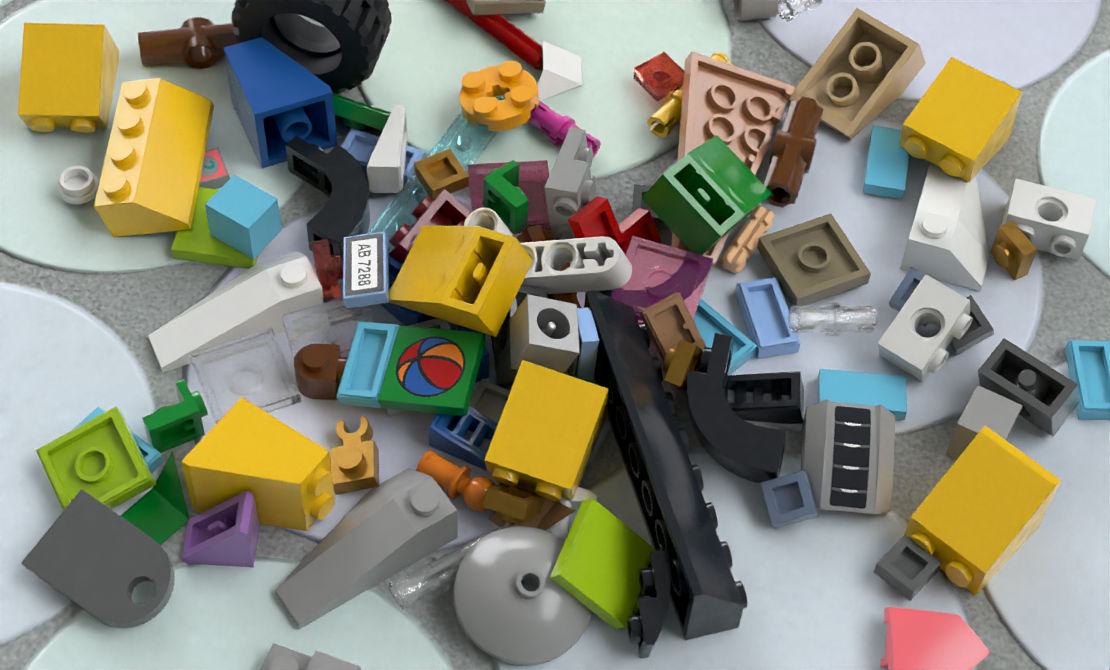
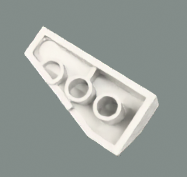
M930 162L900 270L908 272L912 267L933 279L980 292L989 260V250L977 178L975 176L970 182H967L960 177L946 174L940 167Z
M296 251L255 264L148 335L162 373L325 318L322 286L308 257Z

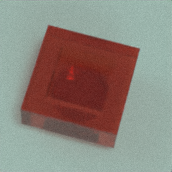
M663 52L635 67L633 79L658 102L671 91L679 90L683 86L684 70L669 55Z
M328 238L311 242L316 273L322 286L325 301L342 297L339 280L343 279L341 254L332 255Z

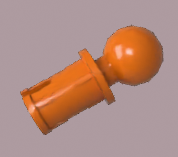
M428 450L422 456L416 471L432 476L441 488L448 491V497L456 499L462 494L464 503L472 511L486 512L489 510L482 507L486 489L495 486L489 478L479 476L471 479L470 467L463 466L460 468L437 455L432 450Z

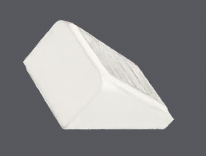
M394 105L367 164L366 171L369 190L373 193H401V190H403L408 136L406 112L403 105Z

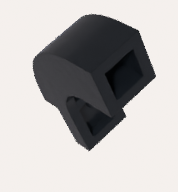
M295 136L286 144L289 172L319 189L329 198L327 204L306 224L309 250L342 269L344 237L368 234L370 210L366 176L358 161L340 145L337 144L327 154L318 145L310 144Z
M715 333L712 348L704 347L700 372L690 370L688 372V404L695 434L710 457L736 476L756 483L778 478L786 446V431L751 424L736 415L730 408L724 393L733 355V339L730 335Z

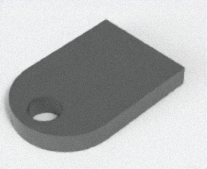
M83 489L79 491L21 562L26 569L94 618L108 626L117 628L139 626L156 617L168 603L174 588V568L164 549L154 539ZM144 581L155 583L156 593L149 602L144 604L133 602L132 592L139 583Z

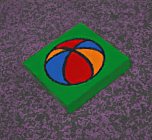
M399 325L378 398L381 408L466 416L486 343L484 334Z

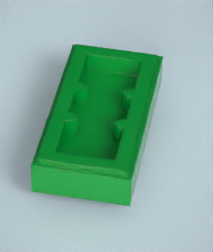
M333 93L334 114L344 117V125L359 130H366L367 125L380 130L384 129L391 112Z

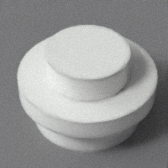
M72 166L61 173L57 189L59 196L65 202L83 204L89 202L97 195L99 181L97 176L87 167Z

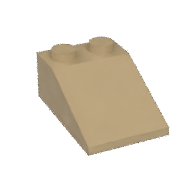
M856 8L796 87L788 101L791 103V101L799 100L802 96L815 99L816 103L824 109L821 122L851 140L904 93L925 65L920 44Z

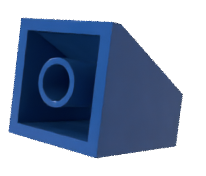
M262 37L223 48L231 101L262 169L286 162V144L295 136L310 144H316L323 150L337 145L333 92L330 86Z

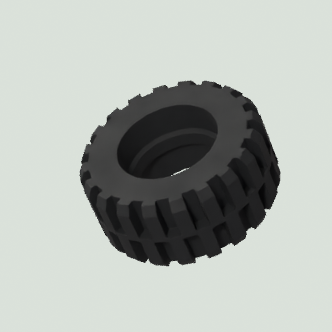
M236 0L231 18L237 43L260 37L264 38L330 86L335 94L345 92L346 89L348 91L354 89L371 76L392 23L387 0ZM300 15L311 18L325 27L313 24L302 18Z

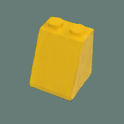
M24 23L18 115L27 127L38 132H53L55 127H70L72 131L79 133H91L95 131V128H107L119 62V49L104 24Z
M951 57L903 123L899 146L904 148L911 156L919 159L923 158L935 164L946 174L960 177L970 182L1010 138L1022 91Z
M522 360L484 460L487 471L492 472L491 477L497 482L512 487H517L518 482L535 487L534 492L537 495L551 501L559 502L561 497L573 500L608 416V388Z
M243 397L235 403L181 461L192 509L200 514L247 490L254 494L260 524L307 531L317 519H324L330 513L335 503L329 451Z
M985 425L912 514L904 535L908 536L941 562L940 569L946 573L947 577L955 585L965 587L976 596L1039 528L1061 480Z

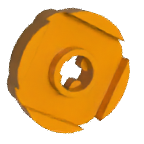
M505 61L501 65L487 67L477 72H469L462 77V88L459 93L462 114L467 122L477 127L476 122L488 125V131L498 132L517 128L531 118L530 111L539 105L538 87L535 79L531 74L522 70L521 64L516 61ZM496 96H505V99L498 100Z

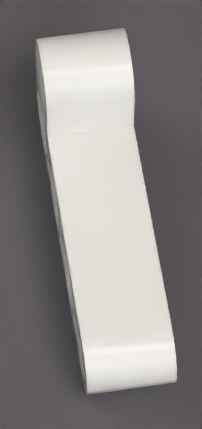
M490 208L474 210L464 222V226H479L513 236L497 213ZM601 236L520 243L533 260L522 285L546 288L547 294L613 290L625 285L632 274L630 261L617 242L610 237ZM572 262L567 269L560 271L563 265Z

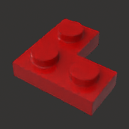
M596 196L568 219L575 238L610 237L617 242L626 257L632 243L645 247L649 242L657 248L663 245L649 210L638 208L618 224L607 198Z

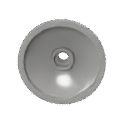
M516 526L500 529L488 534L467 552L455 577L453 601L462 629L479 649L491 657L506 663L536 665L558 658L571 649L580 639L589 624L592 611L550 578L565 543L564 540L542 529ZM531 579L535 582L537 590L532 592L525 590L521 585V581Z

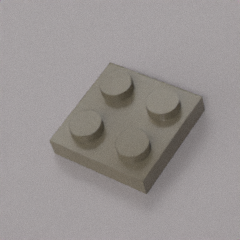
M831 213L759 237L757 249L774 276L777 277L779 284L795 309L869 283L871 272Z

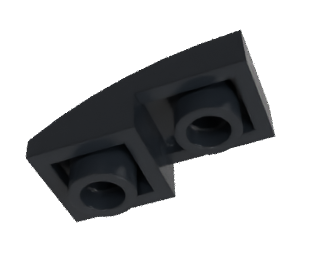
M669 550L650 551L645 567L639 569L642 596H649V598L638 599L633 615L627 616L629 641L631 644L637 643L639 658L649 657L662 630L667 614L671 588Z

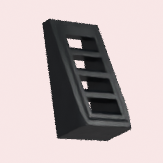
M800 371L728 375L724 396L728 403V390L736 391V403H729L728 405L743 420L781 424L803 423L804 386ZM746 392H754L753 402L746 403ZM764 393L771 394V401L764 402ZM782 395H788L789 400L782 401Z

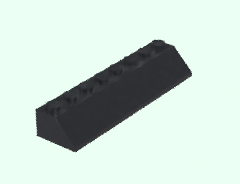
M595 290L585 292L584 308L589 307V310H591L599 338L594 380L596 385L608 388L607 417L652 546L656 551L669 550L671 563L670 598L685 640H690L739 628L743 609L747 608L745 588L741 581H735L730 570L732 568L730 548L726 541L720 542L717 535L718 521L715 508L711 502L706 503L701 492L703 491L702 474L697 464L691 465L688 457L690 451L688 436L685 429L678 428L675 422V402L671 392H664L662 387V368L659 359L651 357L649 352L650 338L648 330L644 323L638 322L633 307Z

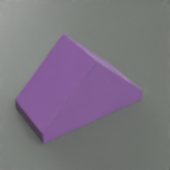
M246 490L189 519L181 560L188 564L254 567L260 530L254 494Z

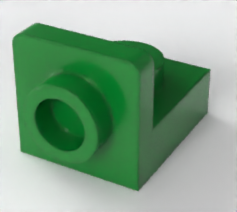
M512 160L501 168L493 169L483 178L482 205L495 211L509 230L516 234L527 227L529 199L523 190L519 188L520 165Z
M184 379L175 382L180 403L161 407L153 414L142 418L149 444L160 453L205 435L202 417L208 415L206 406L198 391L191 393Z

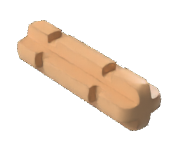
M758 206L750 214V220L743 224L731 242L732 246H729L722 255L721 265L725 270H730L733 274L741 272L747 263L745 260L749 259L757 248L759 237L764 236L763 233H766L773 224L774 214L771 210Z

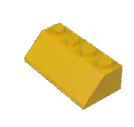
M161 78L122 82L94 203L95 209L113 237L191 229L214 110V104L211 100Z

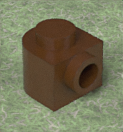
M310 344L301 348L294 357L296 385L301 394L311 399L338 400L336 396L339 383L341 382L348 358L341 357L340 345Z

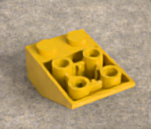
M422 226L389 291V303L496 337L533 260L516 237L479 226Z

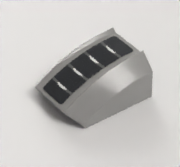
M825 399L806 408L802 423L801 471L804 470L808 475L816 508L866 514H879L890 511L894 470L895 415L881 404L869 406L830 402L828 399Z

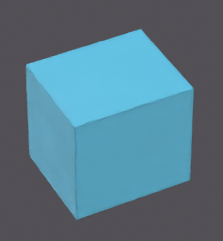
M233 175L205 204L211 236L253 260L282 230L278 199L236 175Z

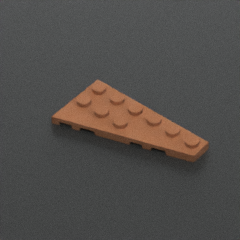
M691 52L685 59L678 161L687 153L718 135L752 173L756 175L772 140L773 131L781 120L785 111L783 109L796 86ZM672 232L671 254L713 267L729 233L697 259Z

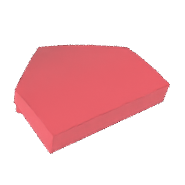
M887 607L884 609L883 623L887 624L885 658L881 659L880 664L882 668H888V670H971L990 654L987 647L960 615L897 607Z

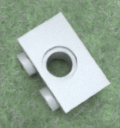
M1016 178L1006 205L1002 225L1013 221L1037 250L1079 260L1090 234L1096 199Z
M925 274L879 340V355L922 382L929 372L933 374L938 373L949 355V352L945 349L954 337L959 340L963 337L973 320L969 316L970 300ZM926 323L934 324L940 329L935 336L930 338L922 337L916 332L921 325Z

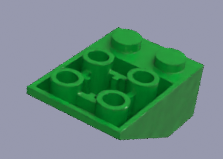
M716 135L687 153L664 172L641 199L699 259L769 198L772 193L722 139Z

